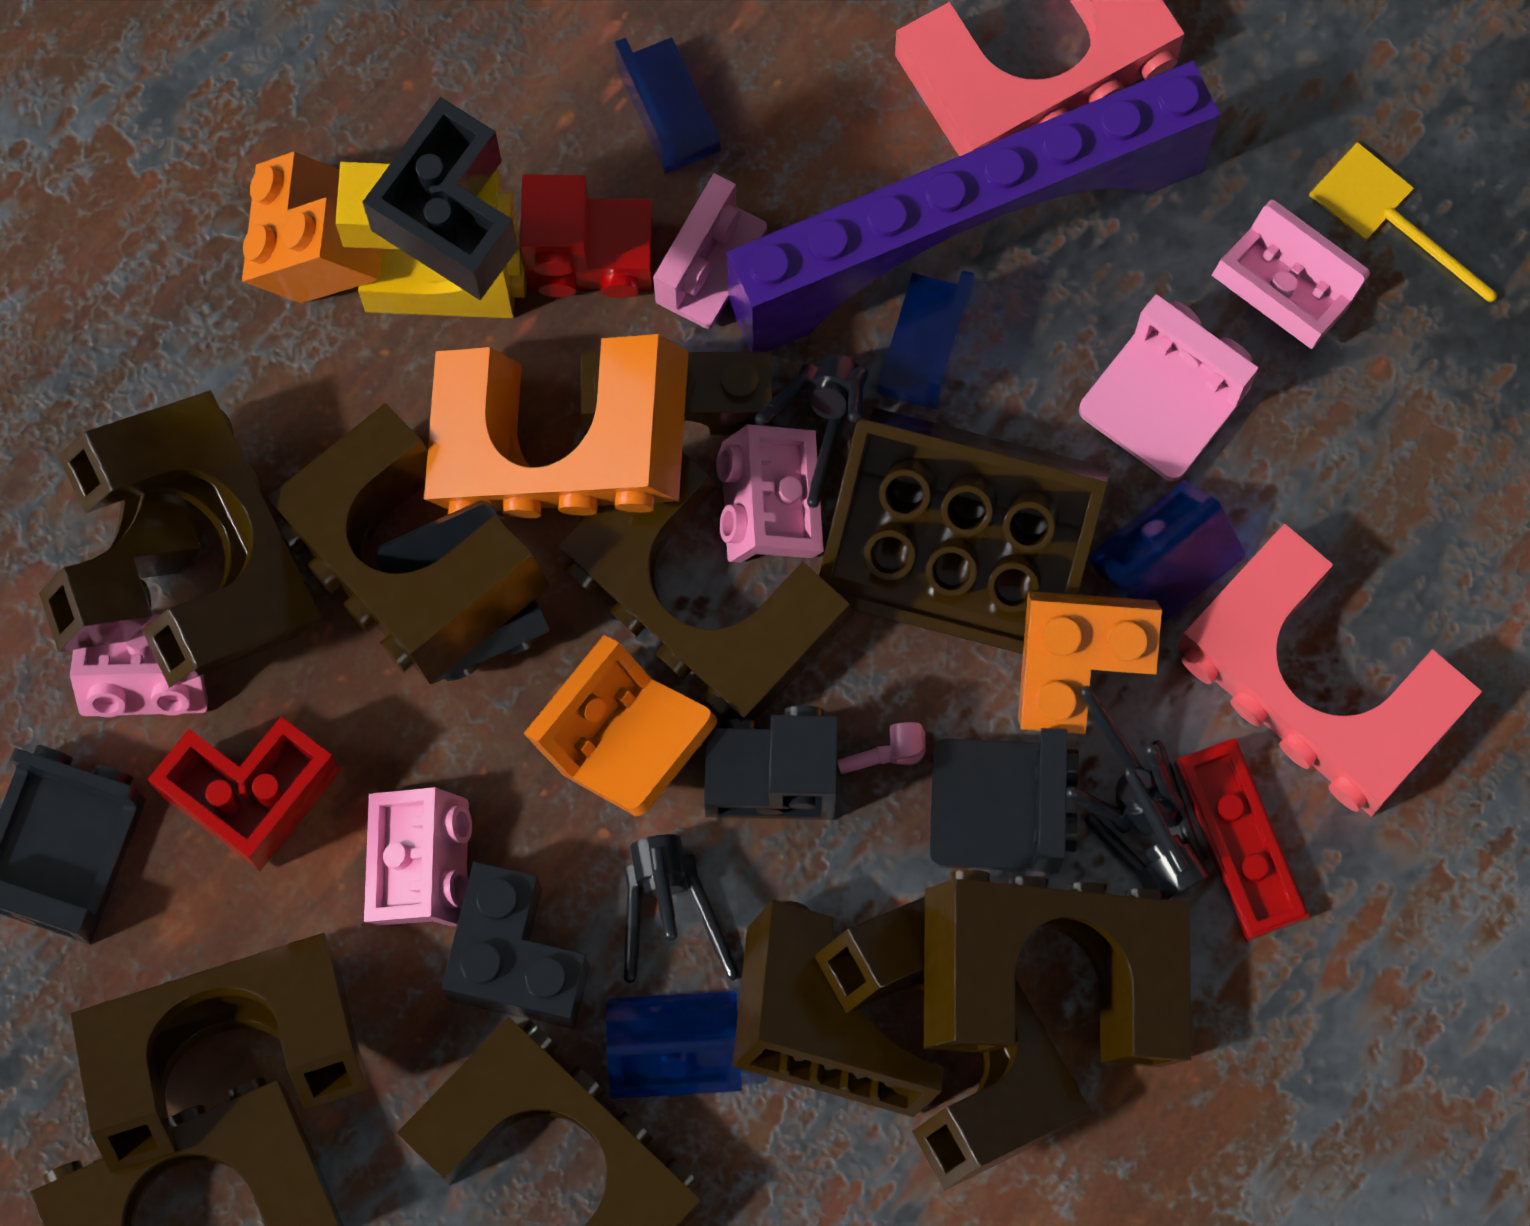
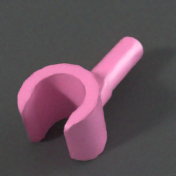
M916 722L891 725L890 746H878L868 751L838 759L837 762L841 775L880 763L891 762L898 765H914L919 763L926 752L925 731L922 725Z

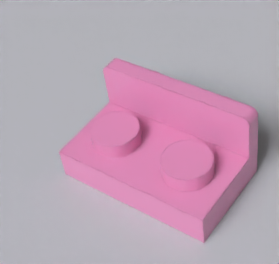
M713 173L653 277L655 301L657 304L706 329L713 327L729 299L727 251L761 238L767 233V223L737 207L735 183Z
M747 424L722 442L717 455L716 471L719 480L723 482L724 509L720 518V534L727 545V559L729 562L742 563L755 554L814 558L824 552L821 505L819 503L817 507L811 508L807 504L810 485L817 463L815 430Z
M153 615L127 642L73 650L70 679L80 715L101 717L151 714L173 716L185 713H204L207 711L208 704L204 675L169 688L142 632L145 626L160 615Z
M436 787L369 794L364 922L380 926L434 921L448 926H457L469 881L467 876V848L472 834V818L469 812V802L466 798Z

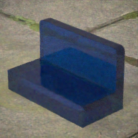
M626 37L614 41L617 71L664 174L721 151L720 140L673 38L671 37L634 53Z
M962 270L959 282L955 284L912 272L879 380L877 393L938 409L971 299L975 273Z
M1183 480L1091 553L1088 558L1097 574L1122 590L1127 598L1156 600L1162 609L1161 624H1163L1245 557V551L1219 501Z
M733 991L608 999L606 1002V1047L611 1099L742 1091L741 1069L732 1067L738 1018L737 994Z

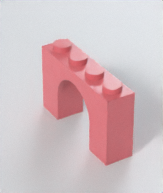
M1070 0L1088 30L1091 44L1088 52L1077 65L1058 76L1036 80L1024 79L1000 70L985 57L951 3L948 2L896 31L895 57L958 156H961L1125 89L1142 78L1147 80L1173 69L1177 64L1185 33L1163 0Z
M1284 523L1184 632L1177 649L1184 654L1182 657L1183 664L1196 678L1206 684H1211L1215 681L1233 697L1230 703L1241 717L1257 727L1263 723L1282 739L1279 743L1280 748L1293 762L1305 769L1313 766L1332 783L1328 786L1329 790L1338 801L1355 812L1362 808L1372 817L1466 712L1482 691L1432 649L1392 695L1370 711L1350 716L1330 715L1315 710L1299 700L1288 688L1280 673L1276 651L1277 639L1282 627L1325 581L1333 564Z

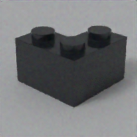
M440 96L362 201L372 232L480 301L518 250L513 219L476 197L502 162L496 131Z
M791 706L785 708L784 715H771V729H759L758 722L748 719L721 721L720 728H714L706 738L705 817L834 820L837 716H824V710L815 706Z
M473 861L441 990L448 1001L575 1030L590 965L584 953L530 941L542 894V887L538 876Z

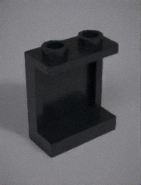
M36 745L34 753L14 748L10 761L16 766L0 809V915L91 945L146 800L135 787L131 786L133 777L117 769L96 765L94 773L72 767L73 758L47 746Z

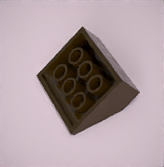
M866 405L861 412L860 420L856 423L819 576L840 594L855 611L1023 654L1028 591L1078 595L1110 468Z

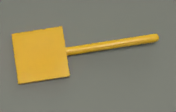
M1358 142L1310 192V197L1365 242L1387 219L1486 301L1493 302L1496 300L1497 293L1395 210L1414 188Z

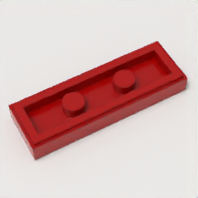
M1233 738L1176 759L1174 766L1246 942L1306 921L1310 917L1237 739Z

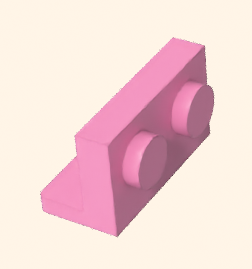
M1270 200L1263 207L1250 230L1220 260L1212 276L1307 347L1313 349L1347 311L1369 277L1370 271L1275 200Z

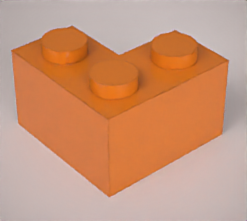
M295 151L256 164L255 174L250 185L252 202L249 227L243 243L245 260L242 282L293 301L304 303L379 280L383 249L343 247L335 224L340 169Z
M1028 591L1018 709L1020 729L1041 731V728L1068 729L1067 733L1086 734L1088 706L1082 698L1080 690L1084 686H1090L1091 670L1156 675L1162 609L1157 601Z

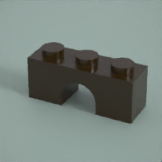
M771 351L689 352L684 421L706 425L709 428L710 435H733L747 424L758 425L754 420L755 416L772 400ZM581 353V417L585 436L591 427L596 411L600 353ZM772 418L761 426L772 427Z

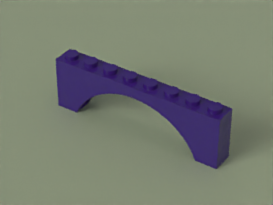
M1193 60L727 251L729 305L750 351L773 350L811 334L837 307L888 271L923 251L982 223L1040 202L1079 192L1124 188L1138 190L1148 195L1203 172L1221 114Z

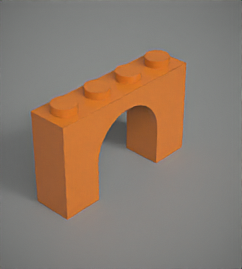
M660 334L601 338L597 405L591 427L582 442L569 455L556 463L537 468H531L526 462L518 441L522 363L491 347L436 351L424 499L448 509V514L475 502L487 501L493 506L495 511H503L504 515L515 518H538L541 516V509L558 508V511L570 515H594L597 513V506L615 505V508L621 511L642 513L653 511L655 502L679 501L689 351Z

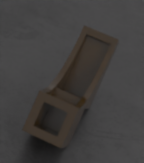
M151 492L121 501L118 526L108 550L93 559L63 567L41 590L39 595L58 652L127 642L153 616L150 590L142 578L175 574L201 548L198 524L195 517L188 511L185 499L168 493Z

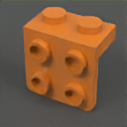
M603 635L523 734L564 777L634 816H640L650 809L695 751L702 745L703 741L716 726L717 718L706 706L653 680L618 641Z

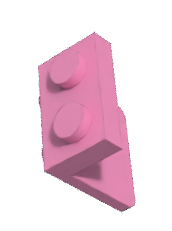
M1155 294L1141 312L1135 334L1082 399L1079 414L1082 419L1164 479L1177 481L1183 477L1248 394L1259 368L1251 363L1252 358L1250 354L1240 344L1226 337L1220 340L1201 327L1199 317L1186 305L1178 301L1168 303Z

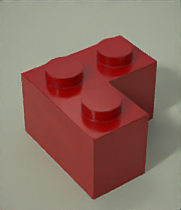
M522 174L520 250L528 290H538L542 295L549 297L572 296L576 293V290H601L603 295L613 298H628L637 295L638 291H652L654 222L652 200L589 198L586 175Z
M281 716L240 767L192 730L188 729L147 780L160 796L260 872L339 775L341 770L332 754Z

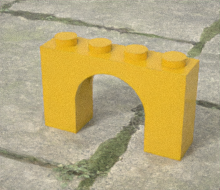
M340 162L335 224L343 247L383 249L379 280L361 285L358 288L365 312L514 318L515 298L526 297L527 280L520 250V238H518V216L514 215L513 192H503L498 168L476 197L513 219L518 250L480 301L371 231L362 201L390 164Z

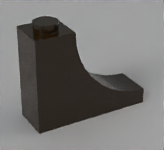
M773 899L747 927L732 1067L910 1117L916 1116L942 1092L943 1067L928 1063L899 1047L870 1021L861 1008L846 1014L814 955L833 941V917L811 911L806 905L799 902H781Z

